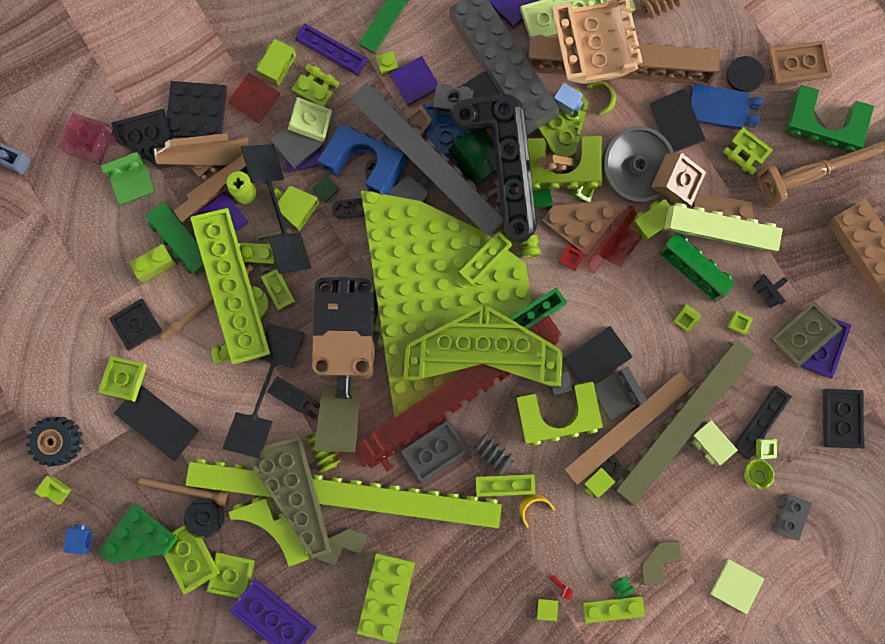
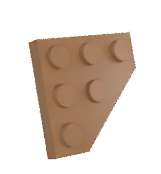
M607 201L554 205L542 218L541 222L586 256L621 212Z

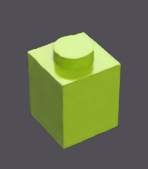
M600 467L582 483L585 486L583 490L591 498L593 496L599 498L615 481Z

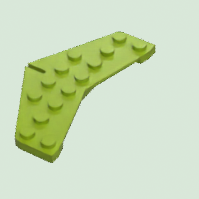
M482 305L409 343L405 350L403 376L405 381H418L484 364L548 386L561 387V350L487 306L486 324H484L485 307Z

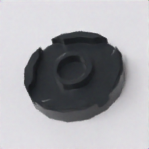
M738 57L731 62L727 69V82L736 91L753 92L759 88L764 80L763 66L753 57Z
M203 498L195 500L187 507L183 521L185 528L191 535L196 538L205 539L219 532L223 525L224 514L222 508L213 500Z

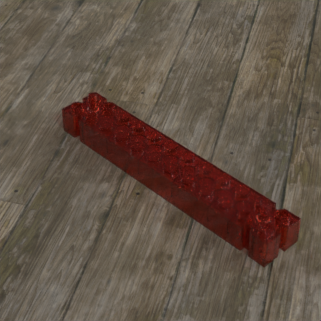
M549 315L528 328L529 331L554 346L558 344L559 337L562 335ZM484 364L468 368L356 443L355 455L365 468L369 467L372 469L382 463L386 471H390L393 466L388 458L397 452V447L400 445L407 446L414 441L412 439L413 436L418 433L420 436L430 430L428 426L434 422L438 425L446 419V414L449 412L452 414L456 413L462 408L461 404L466 401L471 403L478 398L479 395L477 393L482 390L484 393L494 387L495 381L499 379L502 382L511 373Z

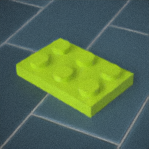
M185 525L172 532L178 537V540L164 557L182 593L187 594L220 574L202 538H196L191 535L185 528Z

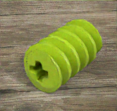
M237 171L228 176L226 185L235 200L240 204L252 202L256 197V188L251 183L248 175Z
M316 432L305 436V438H311L307 444L314 445L310 451L317 452L313 459H320L316 466H323L319 473L337 466L341 461L340 458L334 459L338 452L315 451Z

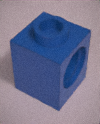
M75 524L74 527L67 528L63 552L88 554L90 552L93 529H86L87 525Z

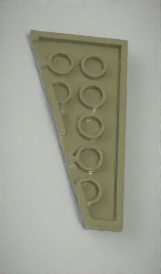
M302 436L264 446L260 459L245 455L310 557L315 558L332 553Z

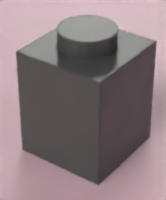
M569 372L562 373L561 387L549 386L552 397L573 391Z

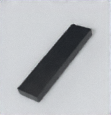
M778 386L772 388L734 444L738 454L750 460L756 451V439L765 438L792 396Z

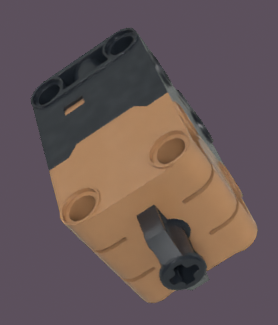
M323 277L315 282L312 369L324 380H337V394L334 396L336 399L352 398L350 396V380L367 381L374 376L376 357L375 323L377 318L376 294L372 283L366 278Z

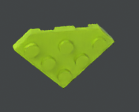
M584 96L581 100L583 104L578 112L574 111L571 116L559 109L557 118L538 128L539 133L545 139L553 155L571 158L576 154L588 106Z

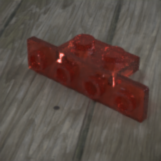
M630 205L627 210L622 212L619 221L611 227L608 236L600 242L597 251L589 257L587 266L592 273H596L604 260L621 267L641 240V234L628 228L637 215L633 206Z

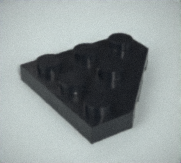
M164 109L111 123L116 141L131 149L133 153L137 152L143 159L148 160L158 169L176 166L175 164H157L155 160L154 149L164 148L165 142L172 139Z

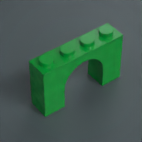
M800 85L795 91L784 132L790 133L793 137L807 138L808 141L813 143H824L830 148H841L847 153L862 149L874 106L855 101L848 109L844 127L840 130H828L817 122L814 114L819 90Z

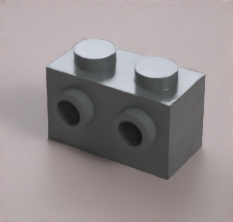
M791 494L781 496L777 504L779 508L777 515H774L771 520V531L799 541L812 503Z

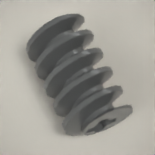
M487 432L475 444L474 454L476 455L481 452L480 459L488 458L486 465L494 463L492 470L499 468L498 475L500 476L513 462L511 461L512 454L510 453L505 456L507 449L499 450L500 443L493 445L494 438L487 440L489 435Z

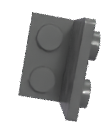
M628 366L594 385L596 397L609 420L647 401Z

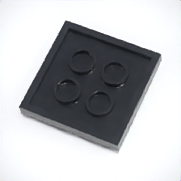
M171 81L166 116L171 136L189 138L222 134L227 86Z

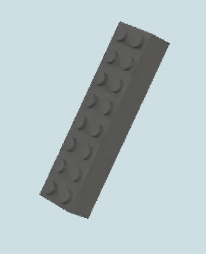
M462 0L449 7L450 19L483 70L490 77L498 92L514 96L522 102L527 134L557 118L559 114L558 105L489 0Z

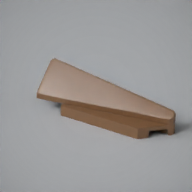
M225 133L171 139L165 142L164 148H155L154 154L157 164L228 166L243 155L241 146H249L248 138L229 141L228 134Z
M243 155L186 195L188 200L173 210L183 224L190 220V217L194 216L200 209L228 190L226 181L230 174L237 171L246 173L247 167Z

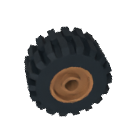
M50 417L37 421L35 423L36 426L31 427L29 430L32 433L27 434L26 438L30 439L29 443H26V447L31 449L28 451L29 455H34L32 458L34 461H40V465H47V467L64 465L71 462V459H75L78 456L76 453L82 449L79 445L83 444V440H80V436L83 435L82 432L77 431L79 426L73 425L74 421L71 419L67 420L66 417Z

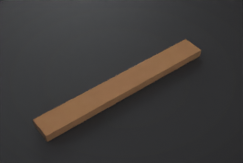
M681 371L678 372L652 394L647 401L639 405L564 469L566 474L578 485L693 385Z

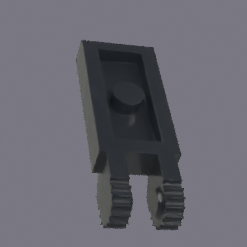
M279 376L275 378L267 393L298 412H303L312 419L316 415L304 408L307 401L320 409V403Z

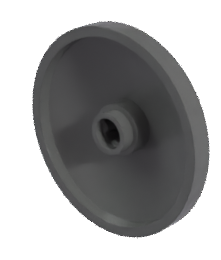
M644 126L627 128L617 133L604 150L602 158L604 178L610 189L624 200L636 203L654 200L661 196V194L651 187L665 155L674 153L668 140L652 128Z

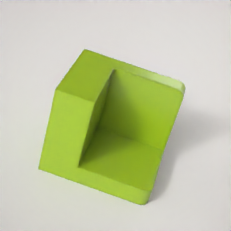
M46 476L34 493L40 497H47L57 505H61L72 489L54 476Z

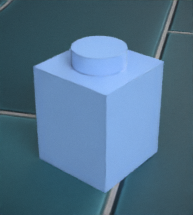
M563 83L555 95L554 101L559 109L572 116L574 111L578 112L581 108L583 94Z

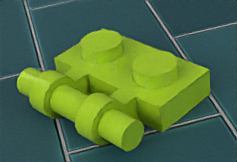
M307 64L305 71L309 72L310 75L306 77L301 74L292 91L309 102L326 107L333 96V92L328 89L330 86L338 88L340 82L335 80L334 76L320 71L321 69L317 66L313 67ZM316 78L324 81L322 86L315 82Z
M743 127L730 142L735 147L734 151L726 147L722 153L728 157L729 161H734L738 164L742 171H747L753 175L757 169L752 166V163L755 162L760 166L773 149ZM740 151L749 158L747 161L738 155Z

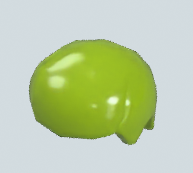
M753 459L745 467L744 478L746 483L752 488L765 489L774 481L775 473L773 468L765 460Z

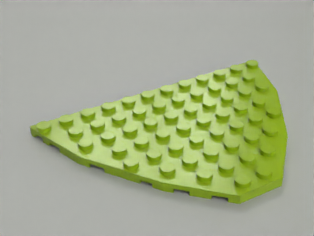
M363 190L361 191L364 217L394 418L448 392L476 367L473 366L418 381L403 380L405 350L409 343L482 305L485 307L484 324H486L487 306L510 318L527 307L532 300L526 263L509 250L473 286L458 273L492 239L482 230L421 201Z

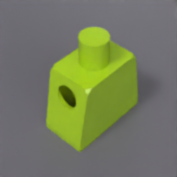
M289 186L285 192L279 188L274 190L281 215L296 230L300 231L319 205L318 198L292 186Z

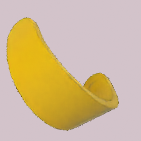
M530 494L520 503L519 514L527 528L529 526L525 520V511L531 503L544 501L549 504L553 511L555 510L549 500L540 494Z

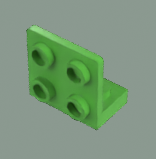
M137 152L101 165L103 173L111 181L120 205L155 192L144 160Z

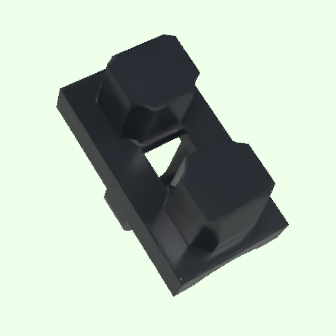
M763 274L753 285L759 294L767 288L771 291L772 294L764 299L769 308L786 302L777 290L787 283L786 277L772 284L767 276Z

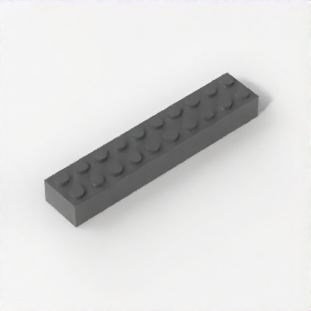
M366 82L350 100L487 236H490L503 223L502 211L496 206L492 208L489 205L490 200L483 193L479 195L475 191L477 189L476 186L469 179L465 181L462 178L463 173L455 165L451 167L449 159L442 152L438 154L435 151L437 149L428 138L424 140L422 132L415 125L411 127L408 118L401 111L397 113L395 105L387 97L383 99V94L374 84L370 86Z

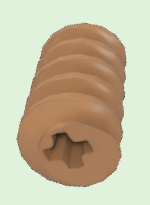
M640 0V5L643 12L649 15L651 19H654L655 13L661 16V9L664 13H667L668 7L671 10H674L675 5L680 7L681 0Z

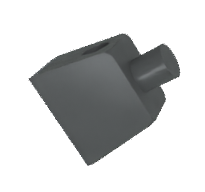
M424 174L417 181L411 176H407L395 185L388 195L426 203L429 193L425 188L431 181Z

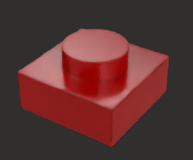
M567 245L558 263L576 271L584 253Z

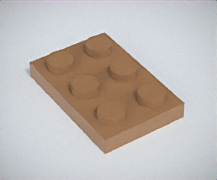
M825 40L774 47L768 50L775 86L825 79L832 76Z

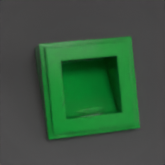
M550 189L534 191L536 210L552 208L553 201Z

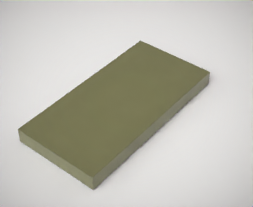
M322 386L315 451L355 452L361 387L350 386L351 399H336L334 396L337 394V386Z

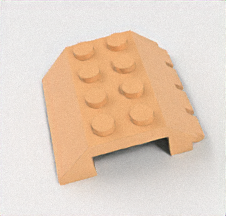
M607 0V3L572 9L571 3L552 6L567 80L585 84L618 78L637 70V65L643 63L640 49L634 50L639 44L636 31H630L635 26L632 13H626L631 10L629 0Z

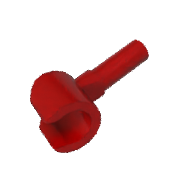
M553 575L550 579L563 590L560 596L570 600L573 595L572 589L562 584Z

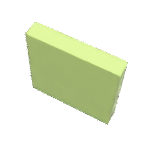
M297 97L288 130L324 142L333 110Z
M727 559L710 594L747 614L764 578Z

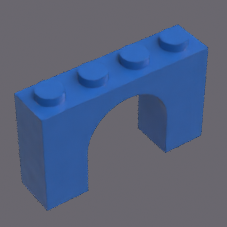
M341 124L318 159L321 168L338 177L347 161L353 155L360 152L372 153L377 156V164L365 183L366 187L370 192L388 195L408 163L404 152L399 148L389 147L384 141L374 140L367 133L361 134L351 126L346 127Z

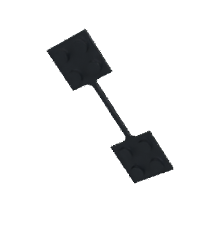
M274 144L241 146L251 183L264 182L267 184L281 228V235L268 237L279 274L311 269L301 232L293 234L286 232L273 189L272 181L284 180Z
M268 325L265 337L270 355L257 358V360L269 362L271 366L254 412L251 415L235 413L222 449L260 459L273 423L271 420L258 417L260 405L274 368L277 365L293 367L305 334L304 332Z

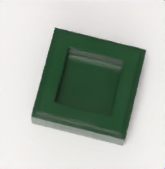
M327 176L312 188L326 203L339 191V188Z

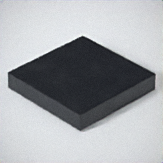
M142 298L109 318L128 351L162 332L161 327Z

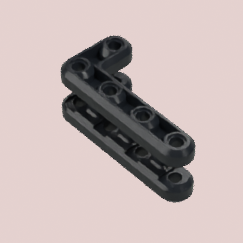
M509 94L460 100L454 104L451 110L452 122L457 127L467 130L492 128L505 235L515 243L525 242L537 229V217L523 104L518 98ZM509 105L510 112L505 114V107ZM470 111V112H471V116H470V118L468 119V118H467V114H468V112ZM511 144H513L515 147V151L513 154L509 152V147ZM515 183L520 188L519 193L515 192L513 188ZM518 223L523 224L524 230L518 228Z

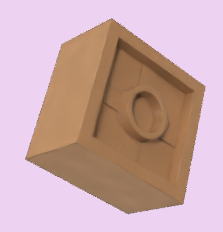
M668 153L665 155L651 187L674 204L692 205L706 171L682 153Z

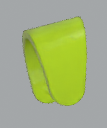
M596 81L587 85L586 88L591 89L596 86H604L611 91L610 104L599 112V115H603L615 106L616 94L607 83Z

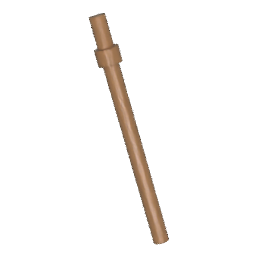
M251 264L245 267L247 275L254 270ZM212 294L181 319H176L170 324L171 327L159 335L162 340L165 341L175 332H180L185 324L214 302Z

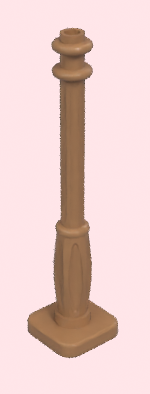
M885 141L828 161L823 159L806 164L781 175L775 165L765 167L757 174V181L767 205L773 208L785 201L788 196L787 189L808 184L823 176H828L833 170L884 153Z

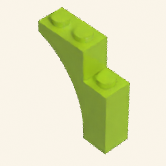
M257 497L251 500L252 504L245 506L244 503L233 506L234 510L228 512L231 520L248 521L270 533L283 550L289 567L310 559L308 552L284 514L278 515V520H276L269 498Z

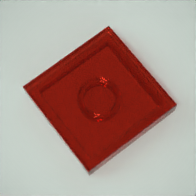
M248 73L228 103L259 124L280 96V92L253 74Z

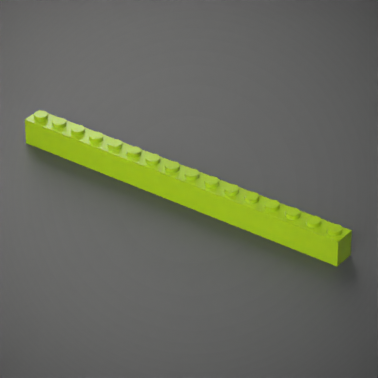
M196 459V462H189L185 486L271 497L259 475L254 469L247 470L246 465L234 464V468L226 467L227 463L215 461V465L207 464L208 460ZM312 475L319 504L499 528L502 504H498L496 499L486 498V502L478 501L479 497L474 496L460 499L459 494L447 493V497L439 496L440 492L428 490V494L420 493V489L415 488L401 491L400 486L389 485V489L381 488L379 483L370 482L369 486H364L362 481L350 480V483H342V478L331 477V481L323 480V476Z

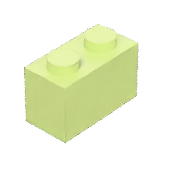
M712 420L706 421L690 436L692 444L695 448L701 449L706 454L704 457L711 465L720 466L737 451L735 446Z

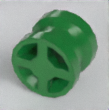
M627 575L610 584L611 588L615 589L618 600L635 591V588L629 584Z

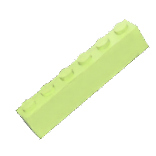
M675 203L674 206H670L667 209L664 230L767 252L779 251L783 229L776 227L774 223L759 224L758 220L755 219L740 220L741 217L737 215H729L727 217L722 216L723 213L718 211L708 213L704 212L705 209L700 207L689 209L686 208L687 205Z

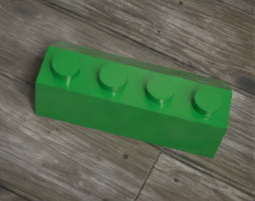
M676 232L658 254L716 303L728 294L735 282L732 281V277L728 273L718 269V265L713 260L704 257L703 252L698 247H693L689 244L688 239L684 235Z

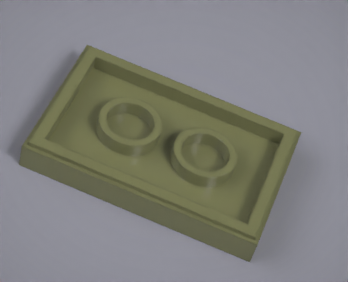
M813 301L774 335L770 341L798 368L840 332L842 327Z

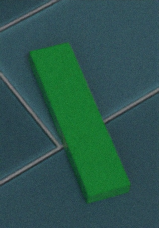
M386 0L360 40L359 46L376 54L409 0Z

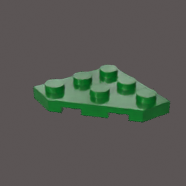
M133 503L98 552L112 564L145 559L152 556L166 555L178 540V537L141 506Z

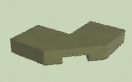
M350 528L328 538L332 553L318 556L317 560L336 566L342 548L361 554L368 535Z
M679 541L661 542L655 546L651 554L641 564L643 585L664 583L662 563L682 561Z

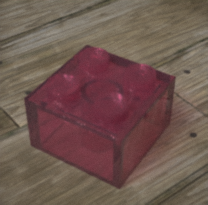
M72 112L58 147L66 154L101 165L114 132L106 123Z

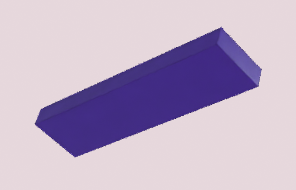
M307 24L303 25L295 38L297 42L357 76L360 75L368 62L367 58Z

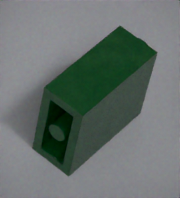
M485 129L467 130L464 137L459 135L451 141L453 145L448 149L475 186L497 171L494 141Z

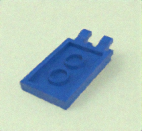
M693 84L690 102L699 123L741 130L744 125L755 128L759 124L760 116L749 115V109L758 110L759 106L762 105L763 98H748V92Z
M434 103L423 104V108L432 119L431 124L426 129L427 138L437 148L435 151L438 154L442 152L448 159H452L453 156L448 151L453 145L451 141L459 135L464 137V129L457 127L452 122L451 115L434 113ZM454 159V164H455V166H456L458 169H461V167L458 165V163H457L456 160Z

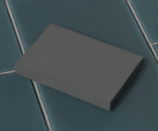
M448 419L400 451L420 484L470 452Z

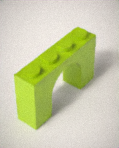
M601 136L582 137L581 161L575 170L567 174H557L551 170H545V167L537 166L536 159L546 157L547 144L544 138L528 139L533 190H540L541 187L556 190L559 187L577 189L578 186H586V188L594 189L602 186L603 141Z
M585 381L572 384L576 409L573 418L562 426H550L543 421L536 393L515 396L524 442L534 446L541 444L542 440L548 439L549 442L560 440L561 436L567 435L568 438L579 436L580 432L586 431L587 434L598 432L599 428H603L594 382Z

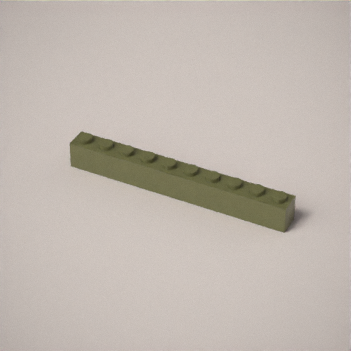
M735 340L732 343L729 341L722 349L724 353L721 357L717 356L710 364L712 368L709 372L705 371L698 380L701 382L697 387L693 386L688 391L687 395L689 397L685 402L681 401L676 406L675 410L677 412L674 416H669L664 421L663 425L665 427L662 431H657L652 436L651 440L653 442L650 446H645L640 451L639 455L641 457L638 461H633L627 468L629 472L626 476H621L614 484L616 486L614 491L632 506H636L756 355L740 341Z

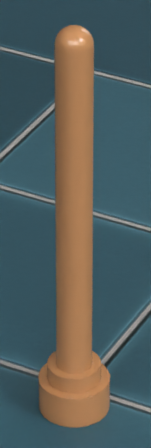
M139 478L137 480L138 485L211 499L221 506H227L230 498L229 491L212 492L146 478Z

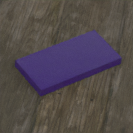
M256 578L229 610V612L270 644H305L317 629L315 625Z

